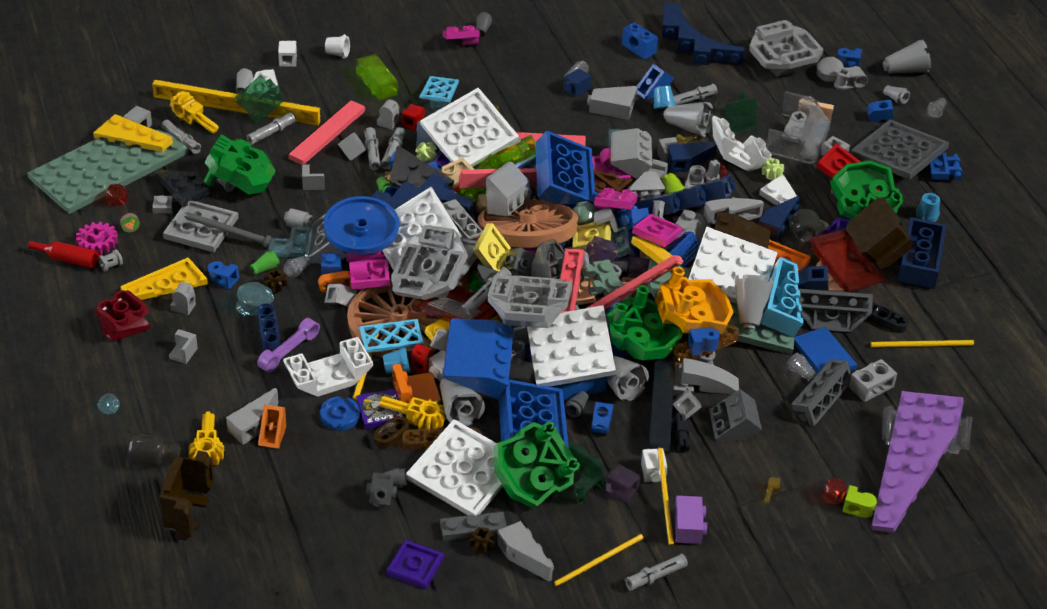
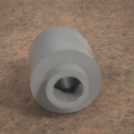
M292 208L289 212L286 211L284 216L286 226L300 230H309L313 220V216L309 215L308 212Z

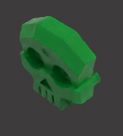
M221 134L205 161L209 171L203 181L208 186H214L216 179L219 178L226 183H232L249 195L264 192L276 171L264 151L251 147L252 144L243 139L230 140Z
M873 161L847 164L830 181L832 191L838 200L837 208L840 216L853 219L877 198L884 197L895 213H897L898 208L903 202L902 194L898 188H895L892 169Z
M640 285L637 287L635 298L628 297L622 303H617L615 308L606 315L610 343L622 351L626 350L634 359H663L679 346L682 330L676 324H662L658 306L654 301L647 298L649 288Z
M533 422L519 430L515 437L499 442L494 446V473L510 498L532 509L536 508L549 495L556 496L573 485L574 473L580 466V463H577V459L574 458L558 433L557 427H552L555 425L553 422H547L544 426ZM521 450L526 451L527 455L524 456L521 453ZM538 477H542L544 482H540Z

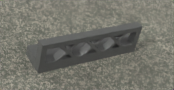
M830 359L791 404L793 411L805 412L809 426H815L849 386L851 371L848 361ZM816 407L815 415H813L812 410Z

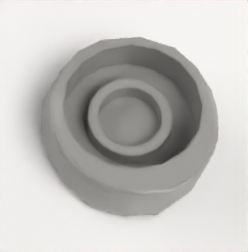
M835 57L823 58L817 64V76L824 81L833 82L837 79V69L844 68L843 63Z

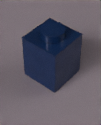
M580 68L565 76L564 90L574 97L590 90L591 76Z

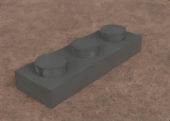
M504 512L440 519L443 541L470 538V532H474L477 527L489 528L490 534L498 535V530L507 527Z

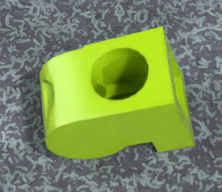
M850 485L842 512L863 518L873 516L877 504L876 497L870 493L857 492L858 487Z

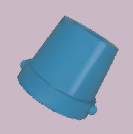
M671 86L654 88V109H666L668 106L676 105Z
M933 193L924 194L917 207L916 217L931 222L937 221L940 215L939 196Z
M406 348L383 355L386 374H393V365L401 364L403 371L411 372Z

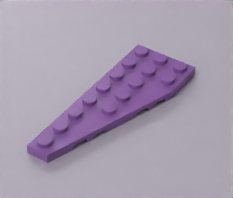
M902 391L872 522V530L895 532L906 515V510L917 498V493L924 487L936 469L941 456L947 452L949 444L956 438L964 404L963 397Z

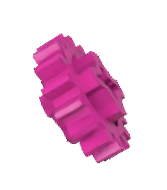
M92 222L91 226L85 224V229L80 228L79 233H76L77 246L97 250L100 255H102L103 251L110 252L109 248H115V244L118 243L117 230L114 229V226L109 227V223L102 225V222L98 224Z

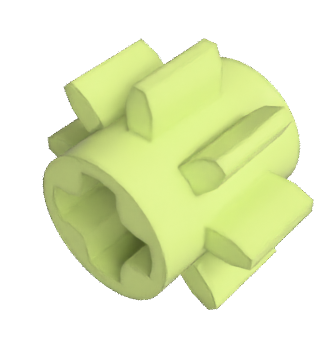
M422 142L415 150L418 154L416 157L427 163L432 162L437 155L435 152L437 147L431 142L427 144Z
M771 158L766 163H763L762 175H766L768 180H775L779 176H783L784 164H780L778 159Z

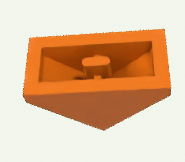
M264 404L258 445L279 448L286 430L285 407Z

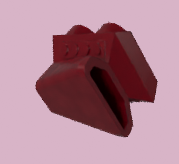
M129 290L116 292L113 299L102 300L99 302L98 308L94 310L101 322L103 334L113 342L151 328L150 324L143 317L149 313L146 304Z

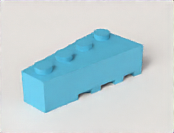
M779 257L770 275L774 283L760 324L794 338L803 325V318H801L800 314L802 312V305L799 304L798 266L796 263Z

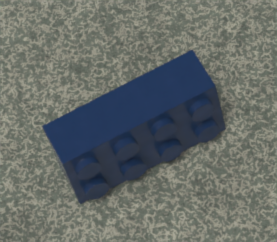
M910 217L907 234L910 235V240L914 244L911 250L902 256L897 281L935 289L940 269L946 224Z

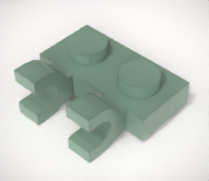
M610 260L596 261L591 265H585L586 271L581 272L583 280L594 277L597 279L592 282L593 287L588 288L591 296L600 293L607 296L622 287Z

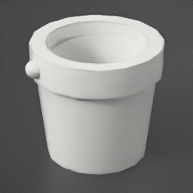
M345 34L341 37H328L325 42L326 54L340 56L342 59L347 58L350 51L349 37Z

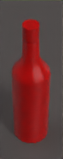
M30 241L28 244V248L45 252L51 259L91 269H94L98 264L99 252L97 250L62 242L42 244Z

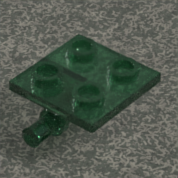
M260 75L236 95L235 98L255 123L258 124L283 103L282 100L285 96L279 90L280 87L276 86L271 78L266 81Z
M743 91L738 92V101L725 104L724 119L728 121L729 128L734 134L756 128L757 97L745 99L746 93Z
M571 441L569 443L570 452L577 459V463H580L577 470L582 473L579 481L574 485V496L577 498L578 504H584L587 492L595 484L602 489L605 488L603 463L598 457L591 456L582 445H577Z

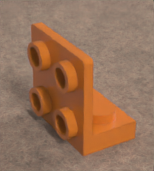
M401 364L393 365V384L400 401L410 404L412 398L416 397L425 401L431 399L433 402L438 401V403H441L431 372L407 376V372L402 370Z

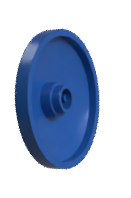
M366 196L350 197L337 202L327 211L324 218V233L327 240L343 252L357 255L373 254L386 249L396 240L399 233V217L389 204L380 199Z

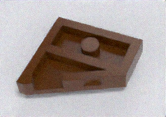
M593 170L595 191L598 193L604 190V188H613L615 191L622 192V190H626L632 184L631 178L627 177V180L617 178L615 174Z

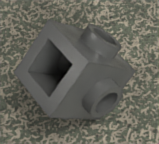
M522 248L509 249L508 255L504 260V267L510 271L512 276H529L535 255Z
M373 472L372 483L367 482L366 495L370 496L369 503H373L377 507L390 505L391 499L396 497L397 486H393L394 475Z

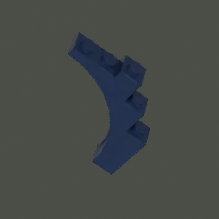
M664 3L662 38L678 39L677 51L693 52V64L709 65V62L742 64L744 47L720 43L704 36L686 21L681 11V4Z
M434 174L430 175L420 189L414 184L410 185L404 182L393 197L379 190H376L372 195L373 198L380 199L389 204L393 209H396L432 187L441 203L456 199L470 217L475 213L474 204L470 198L458 195L456 191L449 189L447 180L444 177Z
M731 174L724 175L686 189L638 200L634 206H637L638 209L648 208L650 215L653 211V201L665 202L663 215L672 214L682 209L700 206L708 201L725 199L731 196V193L735 191V181L731 178Z

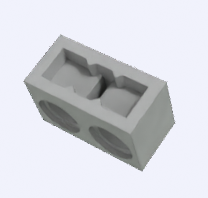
M881 359L875 363H870L861 370L853 372L849 388L862 401L866 402L893 388L897 373Z

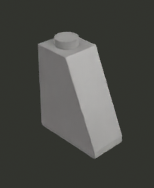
M637 86L594 89L592 95H589L587 99L589 112L629 120L636 102Z

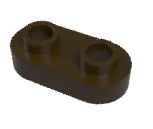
M402 416L391 418L375 431V444L381 448H388L409 432V421Z

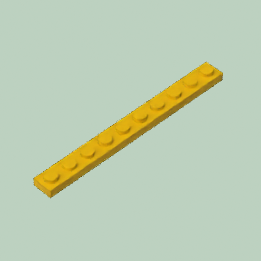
M154 80L152 84L154 98L170 100L177 93L184 91L189 92L190 96H194L195 101L206 107L278 119L288 113H292L295 122L316 126L320 123V108L159 80Z

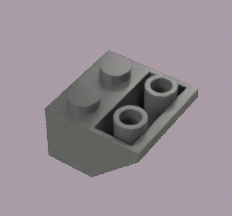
M741 389L709 409L714 436L717 441L747 440L762 430L755 400Z

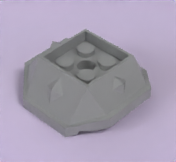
M787 20L758 26L749 47V51L761 63V66L771 70L777 77L808 70L823 55V48L806 30L792 25Z
M425 225L420 230L421 232L407 243L391 275L392 291L396 295L422 300L432 297H447L456 280L461 278L460 272L468 258V254L458 233L450 228Z
M494 276L488 292V302L497 311L505 325L524 326L525 328H549L558 315L568 307L572 292V282H565L554 278Z

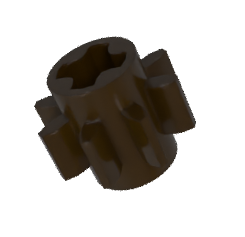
M271 270L268 276H264L265 289H269L273 293H279L283 290V287L288 286L286 273L282 274L280 270Z
M477 527L474 532H470L469 547H474L475 553L486 554L489 549H494L495 534H490L489 528Z

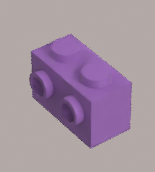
M676 496V543L701 544L703 535H707V522H703V518H706V506H702V497Z

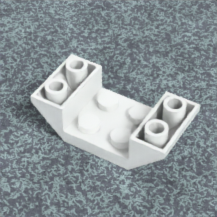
M712 117L713 138L723 159L746 171L760 169L763 167V163L771 159L772 155L767 150L763 139H757L751 135L743 144L740 141L736 142L735 135L730 130L728 121L724 118Z
M359 337L340 342V354L307 363L303 354L283 359L297 388L317 397L354 386L373 366V362Z

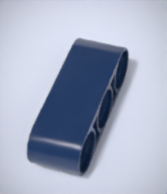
M264 303L257 308L263 352L265 350L273 351L280 345L275 308L272 304Z

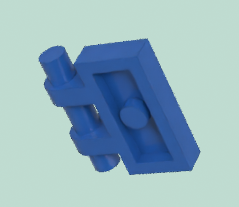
M943 152L929 164L931 179H949V175H952L956 181L961 180L963 173L958 155L952 154L951 157H947L946 152Z

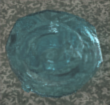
M250 282L239 286L236 295L238 301L235 309L244 315H258L257 308L261 304H271L274 301L271 289L259 282Z

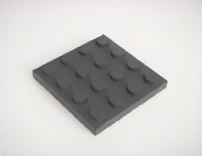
M889 120L851 150V155L861 161H873L890 167L892 173L910 180L947 150L949 142Z

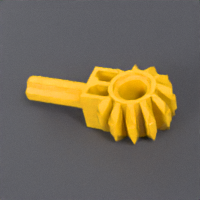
M179 92L170 99L172 111L181 121L184 120L190 125L198 122L213 134L219 129L217 124L203 115V106L195 101L194 96H190L189 92Z
M382 396L380 400L381 407L407 414L406 419L410 424L418 426L419 430L426 429L427 432L429 430L435 432L438 428H442L446 419L444 405H439L438 401L433 402L431 399L425 401L413 397L409 404L386 396Z
M209 411L202 416V430H197V437L194 438L193 443H190L189 459H195L197 450L205 451L212 457L213 465L219 466V462L224 457V445L220 442L217 432L214 430L215 415Z

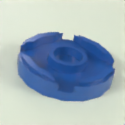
M330 398L322 404L320 409L322 424L334 431L351 429L360 419V408L350 398Z

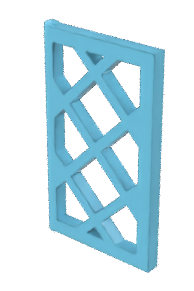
M430 76L420 98L450 102L459 84V80Z
M418 319L359 326L363 346L367 353L415 347L418 343L424 345ZM411 324L415 326L412 330L404 327V325ZM395 327L392 332L384 330V328ZM365 330H375L371 335L365 333ZM399 330L408 333L404 338L395 335ZM379 333L387 336L383 341L375 338ZM411 336L418 338L417 341H407ZM391 338L399 341V343L387 344ZM371 341L379 344L378 346L368 347Z

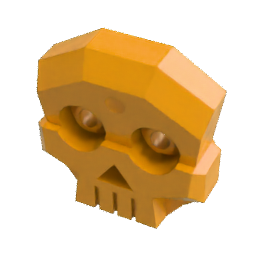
M674 267L670 278L660 284L655 299L662 324H676L685 334H689L690 329L713 328L720 334H723L733 314L727 293L711 279L689 280L683 277L685 274L684 269Z

